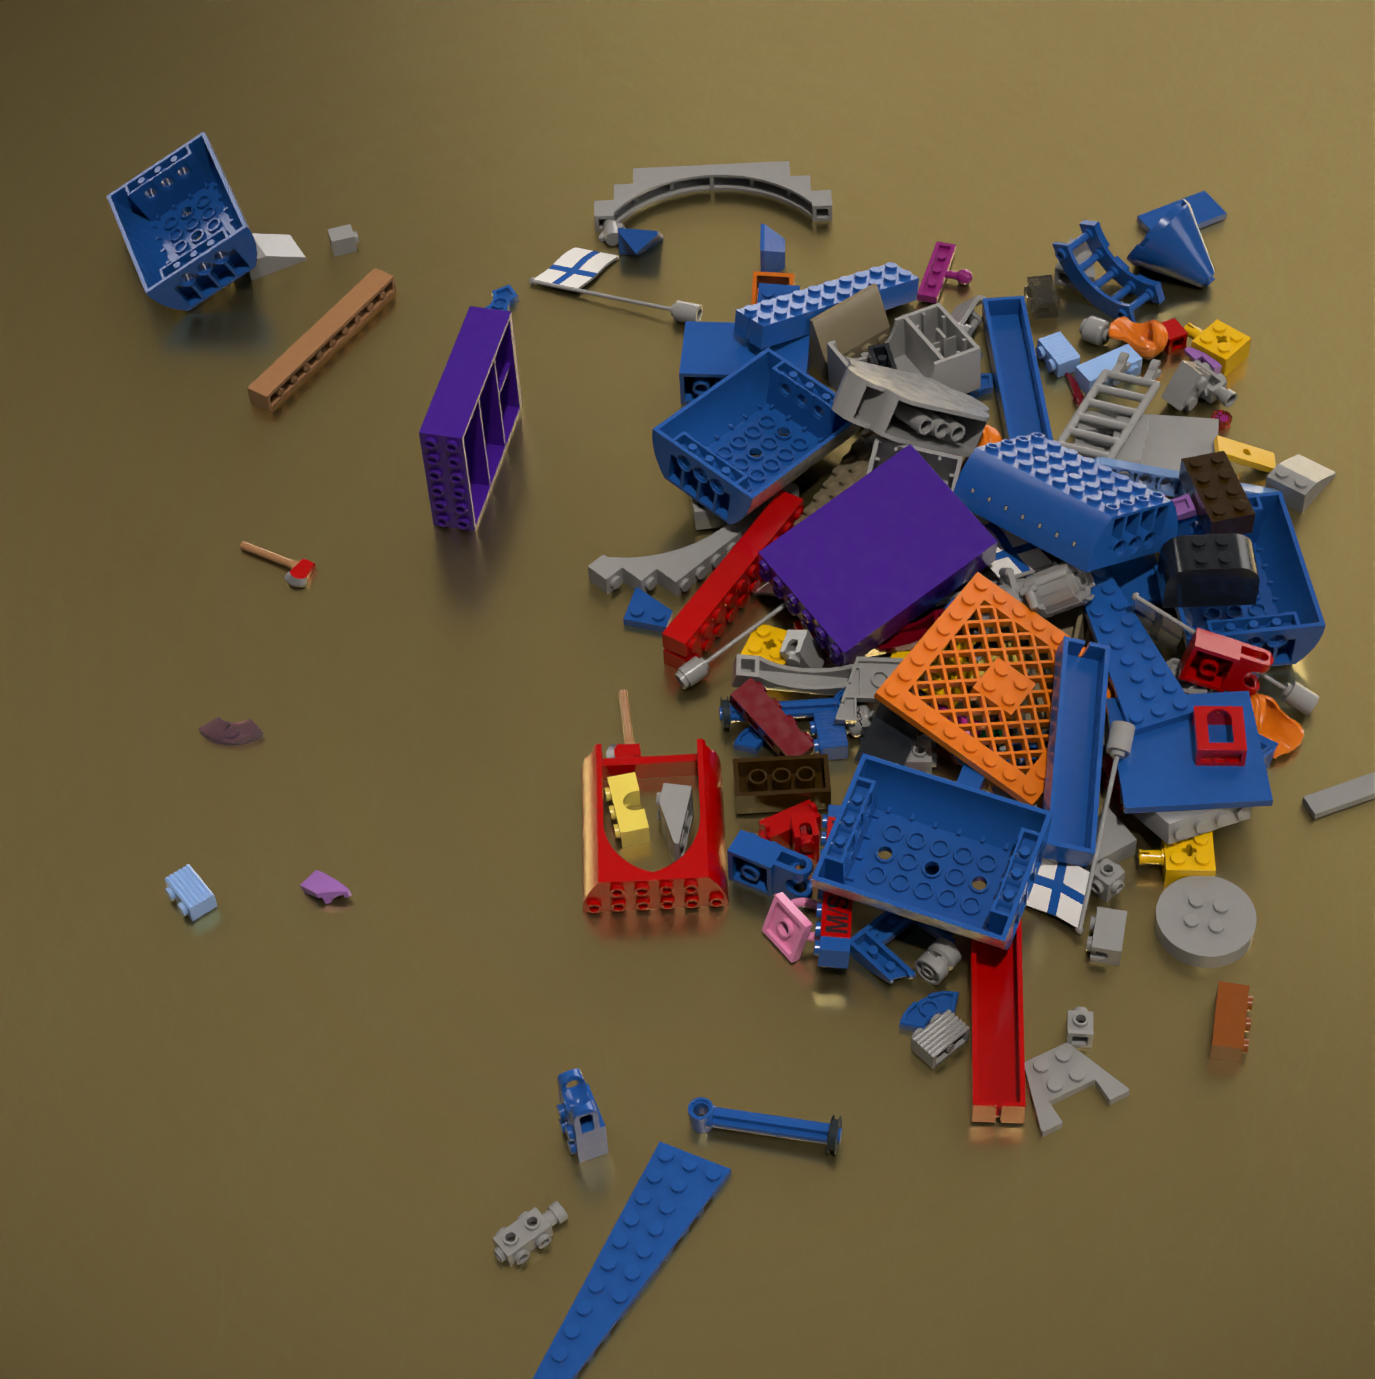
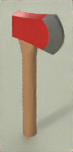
M242 541L240 544V549L291 569L284 578L292 587H306L312 572L316 568L314 562L304 558L301 561L291 560L245 541Z
M623 689L619 691L624 744H611L606 751V758L641 757L640 743L636 744L633 738L628 691Z

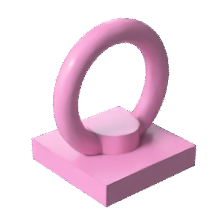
M781 892L775 894L762 931L792 963L799 960L806 941L815 942V940H819V937L815 936V932L810 931L813 924L798 908L804 907L816 911L817 903L821 902L810 898H794L790 900Z

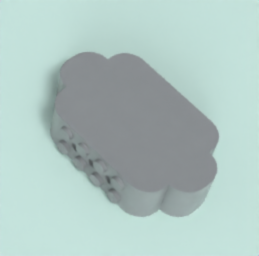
M858 360L849 361L831 407L836 414L845 420L868 428L889 440L964 457H970L975 450L990 417L988 406L974 397L951 389L934 379Z

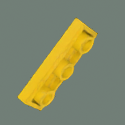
M1218 435L1213 440L1215 452L1225 451L1229 461L1268 473L1276 467L1273 452Z

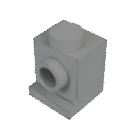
M1075 1007L1073 1010H1068L1066 1042L1075 1048L1092 1049L1094 1037L1093 1012L1088 1011L1085 1007Z

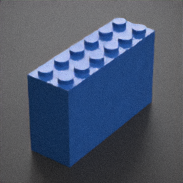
M686 321L679 370L681 404L690 403L766 348L760 349L751 344L749 339L745 340L735 334V323ZM810 334L768 347L809 374Z

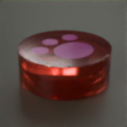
M1217 410L1211 414L1210 418L1219 419L1218 430L1230 428L1232 415L1229 412Z

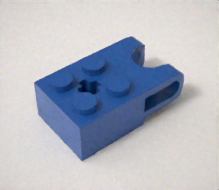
M739 831L727 850L729 880L770 897L774 893L783 892L790 900L794 898H811L813 889L812 882L808 877L812 873V860L809 857L785 848L777 842L763 839L755 833ZM803 865L805 868L797 870L796 866ZM794 886L804 888L806 891L796 892Z
M576 1068L559 1074L557 1084L560 1104L556 1105L560 1117L558 1122L562 1133L567 1134V1145L571 1155L576 1154L579 1163L609 1153L605 1123L589 1084H586L581 1070ZM576 1080L577 1085L566 1087L570 1081Z

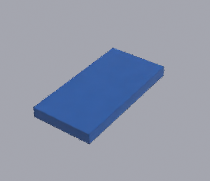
M1205 190L1183 198L1191 205L1199 229L1226 219L1227 213ZM1183 199L1137 216V222L1148 233L1178 203L1182 204Z

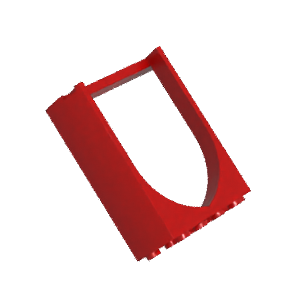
M697 739V754L603 758L602 744L593 746V751L588 757H585L581 769L583 912L644 911L661 908L719 907L729 905L722 766L715 750H711L705 745V740ZM635 772L637 779L698 776L700 824L692 845L683 856L671 865L651 872L630 864L617 854L609 843L604 830L603 780H607V777Z

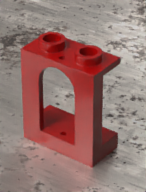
M1194 706L1192 725H1194L1196 740L1195 766H1245L1247 743L1243 706ZM1208 725H1232L1233 743H1209Z

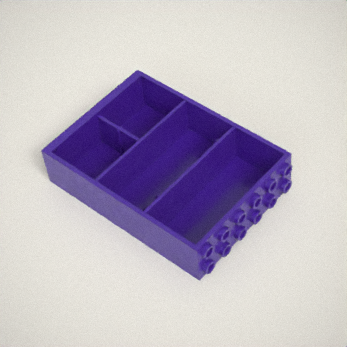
M469 307L420 428L419 437L433 525L462 530H476L520 413L522 396L511 311Z
M909 444L759 551L758 573L765 583L769 582L773 586L774 594L779 599H784L790 613L793 616L797 615L801 619L803 628L813 633L818 646L821 649L825 648L830 653L831 661L836 666L854 664L857 656L864 657L971 579L977 572L982 571L993 563L996 558L998 541L914 447Z

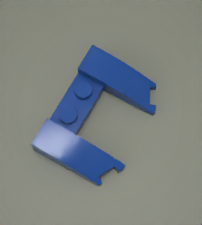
M884 911L851 937L850 956L873 974L892 984L894 979L906 976L908 979L916 977V973L885 946L911 924H917L936 939L945 938L955 944L956 939L952 938V932Z

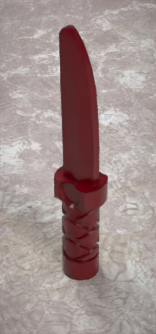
M1065 373L1073 393V402L1076 403L1078 408L1084 399V395L1080 391L1074 377L1069 373Z

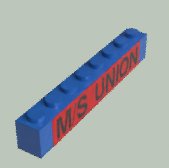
M828 805V813L822 816V828H825L826 832L822 831L820 846H825L840 810V805ZM818 889L817 899L822 900V903H817L816 918H821L820 922L816 921L815 936L819 937V940H815L814 955L818 956V966L848 969L853 900Z

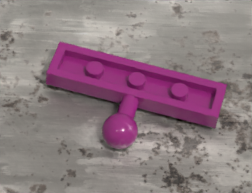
M936 242L917 293V300L937 303L946 278L957 280L961 285H968L972 281V273L968 269H961L958 272L949 270L956 252L955 244Z

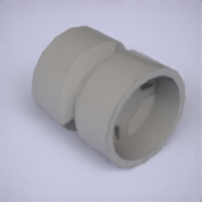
M937 938L928 948V951H925L915 961L914 966L918 974L925 981L938 985L948 975V972L961 961L962 956L952 942L945 938Z

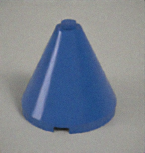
M1185 199L1182 200V204L1178 203L1145 235L1146 237L1140 244L1135 246L1126 258L1134 266L1200 288L1203 285L1208 287L1215 280L1213 277L1215 270L1192 207Z

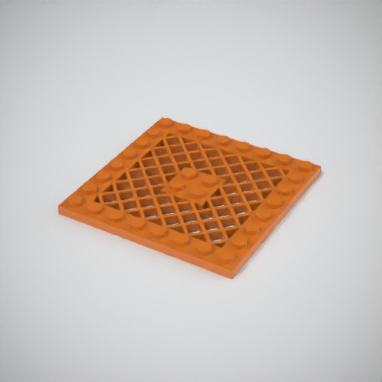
M977 572L876 691L874 698L1017 801L1033 806L1043 794L1045 788L1048 747L1045 748L1044 742L1049 741V734H1042L1040 727H1050L1052 704L1049 697H1052L1053 689H1047L1046 682H1054L1056 650L1064 636H1070ZM981 613H990L991 619L983 620ZM975 614L976 620H969ZM1009 626L1011 633H1002L1000 627ZM984 627H994L995 634H986ZM969 628H978L979 634L970 635ZM962 629L963 635H957L958 632ZM1013 640L1014 647L1005 648L1004 641ZM1019 640H1028L1030 646L1021 647ZM997 641L998 648H989L988 642ZM972 642H981L983 649H973ZM956 643H965L967 650H957ZM950 644L951 650L943 651ZM1086 647L1082 648L1078 657H1081ZM1047 653L1049 660H1040L1039 654ZM1023 654H1032L1033 661H1024ZM999 655H1000L1001 659H1000L999 657H997V658L995 659V661L992 662L991 656H999ZM1007 655H1016L1018 662H1008ZM984 656L986 663L977 664L975 657ZM959 657H969L970 664H961ZM943 658H953L954 665H945ZM937 659L938 666H931ZM1051 667L1052 675H1044L1042 668ZM1035 668L1037 675L1028 676L1026 669ZM972 671L973 679H964L963 672ZM979 671H986L980 678ZM956 672L957 679L948 680L947 673ZM931 673H940L941 680L932 681ZM924 674L925 681H918ZM1108 675L1106 698H1115V691L1109 682ZM1036 683H1039L1040 690H1033ZM966 686H973L970 694H967ZM950 687H959L961 694H951ZM927 688L929 696H919L918 689ZM934 688H943L945 695H935ZM1042 697L1044 704L1035 705L1033 698ZM1027 699L1028 705L1020 706ZM963 701L964 709L954 708L953 702ZM969 701H979L980 708H971ZM947 702L948 710H938L937 703ZM1037 712H1046L1047 719L1039 720ZM1021 713H1030L1032 720H1022ZM998 714L1000 722H990L989 715ZM1014 714L1016 721H1006V718L1010 719ZM982 715L984 723H974L973 716ZM966 716L967 724H958L957 717ZM1033 727L1035 735H1026L1024 728ZM1018 728L1019 736H1010L1008 729ZM1002 729L1003 737H994L992 730ZM976 730H985L987 738H978ZM1037 742L1039 750H1029L1028 743ZM1021 743L1023 751H1013L1012 744ZM996 744H1005L1007 752H997ZM1032 757H1039L1033 765ZM1015 758H1025L1026 766H1017Z

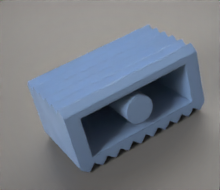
M1061 331L1038 339L1036 347L1037 357L1046 362L1047 369L1050 372L1053 371L1058 378L1063 377L1065 373L1071 374L1075 372V366L1080 365V354L1076 352V349L1061 334Z
M190 864L182 867V869H178L177 872L170 874L169 877H165L164 880L167 888L164 891L171 901L176 900L178 903L177 908L184 917L188 915L194 921L217 907L215 895Z

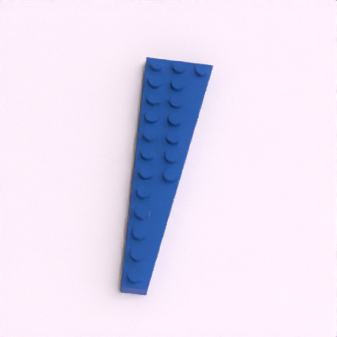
M1107 567L1090 571L1095 586L1090 590V595L1093 594L1095 596L1083 605V610L1095 643L1110 646L1109 682L1115 691V698L1122 710L1123 720L1136 727L1134 736L1191 719L1194 706Z
M659 1142L533 1379L578 1378V1373L594 1357V1352L602 1342L606 1341L615 1324L622 1320L659 1271L662 1263L672 1254L673 1248L681 1237L684 1238L694 1220L703 1213L706 1204L711 1198L715 1197L731 1176L730 1168Z

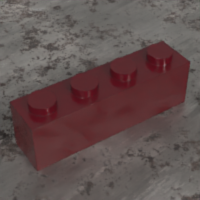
M749 678L730 694L729 703L779 756L809 755L813 752L814 741L812 737L797 727V721L791 715L787 716L781 710L782 706L775 698L771 699L766 694V689L759 681L755 682L752 678Z

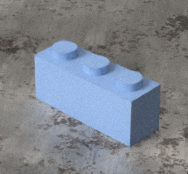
M1126 344L1075 366L1074 379L1081 390L1087 395L1100 373L1104 369L1112 370L1121 352L1129 353L1130 356L1127 362L1131 363V366L1124 372L1125 374L1134 376L1141 374L1143 358L1129 344ZM1107 378L1103 385L1112 387L1122 381Z

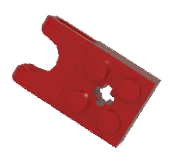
M1196 628L1181 658L1178 679L1219 692H1224V690L1230 692L1249 691L1250 696L1258 692L1260 683L1258 677L1250 672L1265 673L1271 668L1274 660L1271 652L1263 648Z

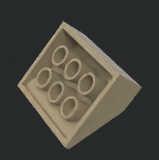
M871 284L810 319V366L825 379L829 378L828 342L835 340L837 349L842 355L849 358H859L861 353L868 352V346L885 343L889 338L890 325L877 284Z

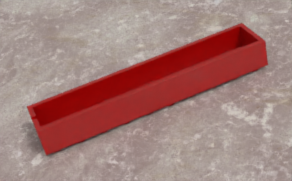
M783 490L778 492L663 631L664 664L678 669L694 656L700 658L704 652L709 651L713 641L722 635L725 626L734 620L738 610L746 605L748 598L758 590L760 583L763 581L758 573V552L794 526V522L804 513V499Z
M1020 920L1008 950L970 938L972 1122H995L996 1118H1000V1123H1024L1022 926Z

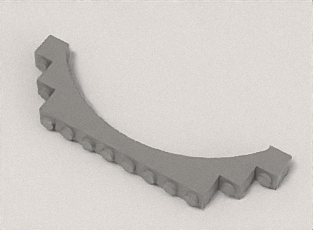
M789 161L633 168V184H614V200L594 201L595 232L603 230V224L607 219L621 223L636 211L657 201L680 194L707 190H734L761 194L798 208L809 215L813 222L832 221L831 190L811 191L810 175L790 176Z
M792 482L781 489L799 497V487ZM778 492L740 521L727 524L712 535L681 549L657 555L629 558L607 557L603 554L588 566L589 581L606 594L619 588L624 582L633 590L639 588L645 593L654 589L659 584L678 597L721 563Z

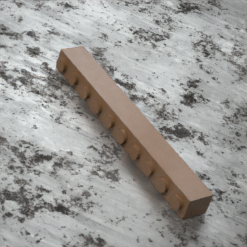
M374 268L247 387L250 403L269 412L277 406L396 292L394 276L377 268Z

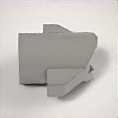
M607 219L603 224L599 240L601 242L606 241L611 246L619 244L618 228H625L622 223Z

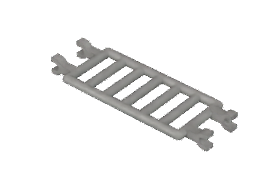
M1121 352L1112 370L1104 369L1100 373L1057 439L1061 446L1067 449H1074L1078 451L1079 455L1091 458L1105 457L1115 459L1160 388V382L1155 379L1159 378L1162 374V370L1158 369L1161 361L1152 359L1144 377L1125 374L1124 372L1131 366V363L1127 362L1130 356L1129 353ZM1109 378L1148 387L1149 389L1146 394H1141L1103 384ZM1099 392L1137 401L1140 404L1135 409L1094 398ZM1088 407L1131 416L1127 423L1086 414L1085 412ZM1079 421L1122 432L1116 438L1079 429L1076 426ZM1071 435L1112 445V448L1109 452L1067 443L1066 441Z

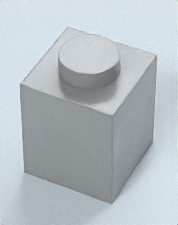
M351 224L327 229L334 257L357 252L356 243H359L357 231L353 232Z

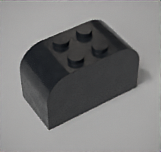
M1241 534L1182 535L1168 540L1160 549L1157 577L1162 608L1256 605L1260 579L1253 544L1248 537Z

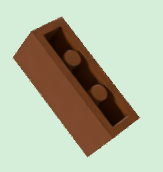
M1218 982L1209 1059L1241 1063L1242 1053H1248L1249 1039L1244 1037L1245 1032H1250L1251 1017H1247V1011H1252L1253 996H1249L1250 985Z

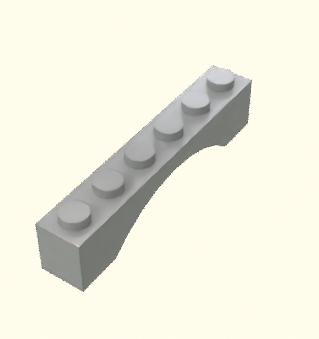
M737 654L732 666V687H740L749 678H752L755 682L759 681L762 683L766 690L835 696L837 692L846 689L854 664L832 668H800L778 664L761 656Z

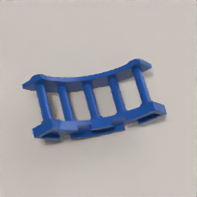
M1083 220L1079 223L1082 234L1070 243H1052L1055 256L1071 282L1089 302L1105 314L1115 319L1123 316L1128 317L1130 321L1136 323L1133 312L1147 301L1160 304L1165 300L1160 282L1148 279L1140 274L1134 275L1129 271L1130 267L1118 255L1116 257L1113 256L1108 249L1110 244L1098 221ZM1086 242L1092 255L1078 264L1072 251ZM1098 261L1107 273L1095 282H1092L1084 273V270ZM1111 279H1114L1123 288L1110 297L1099 288ZM1129 293L1138 296L1131 304L1119 301Z

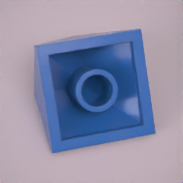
M761 224V272L778 273L785 268V239L767 225Z
M618 228L619 254L639 256L662 241L664 235L659 231Z

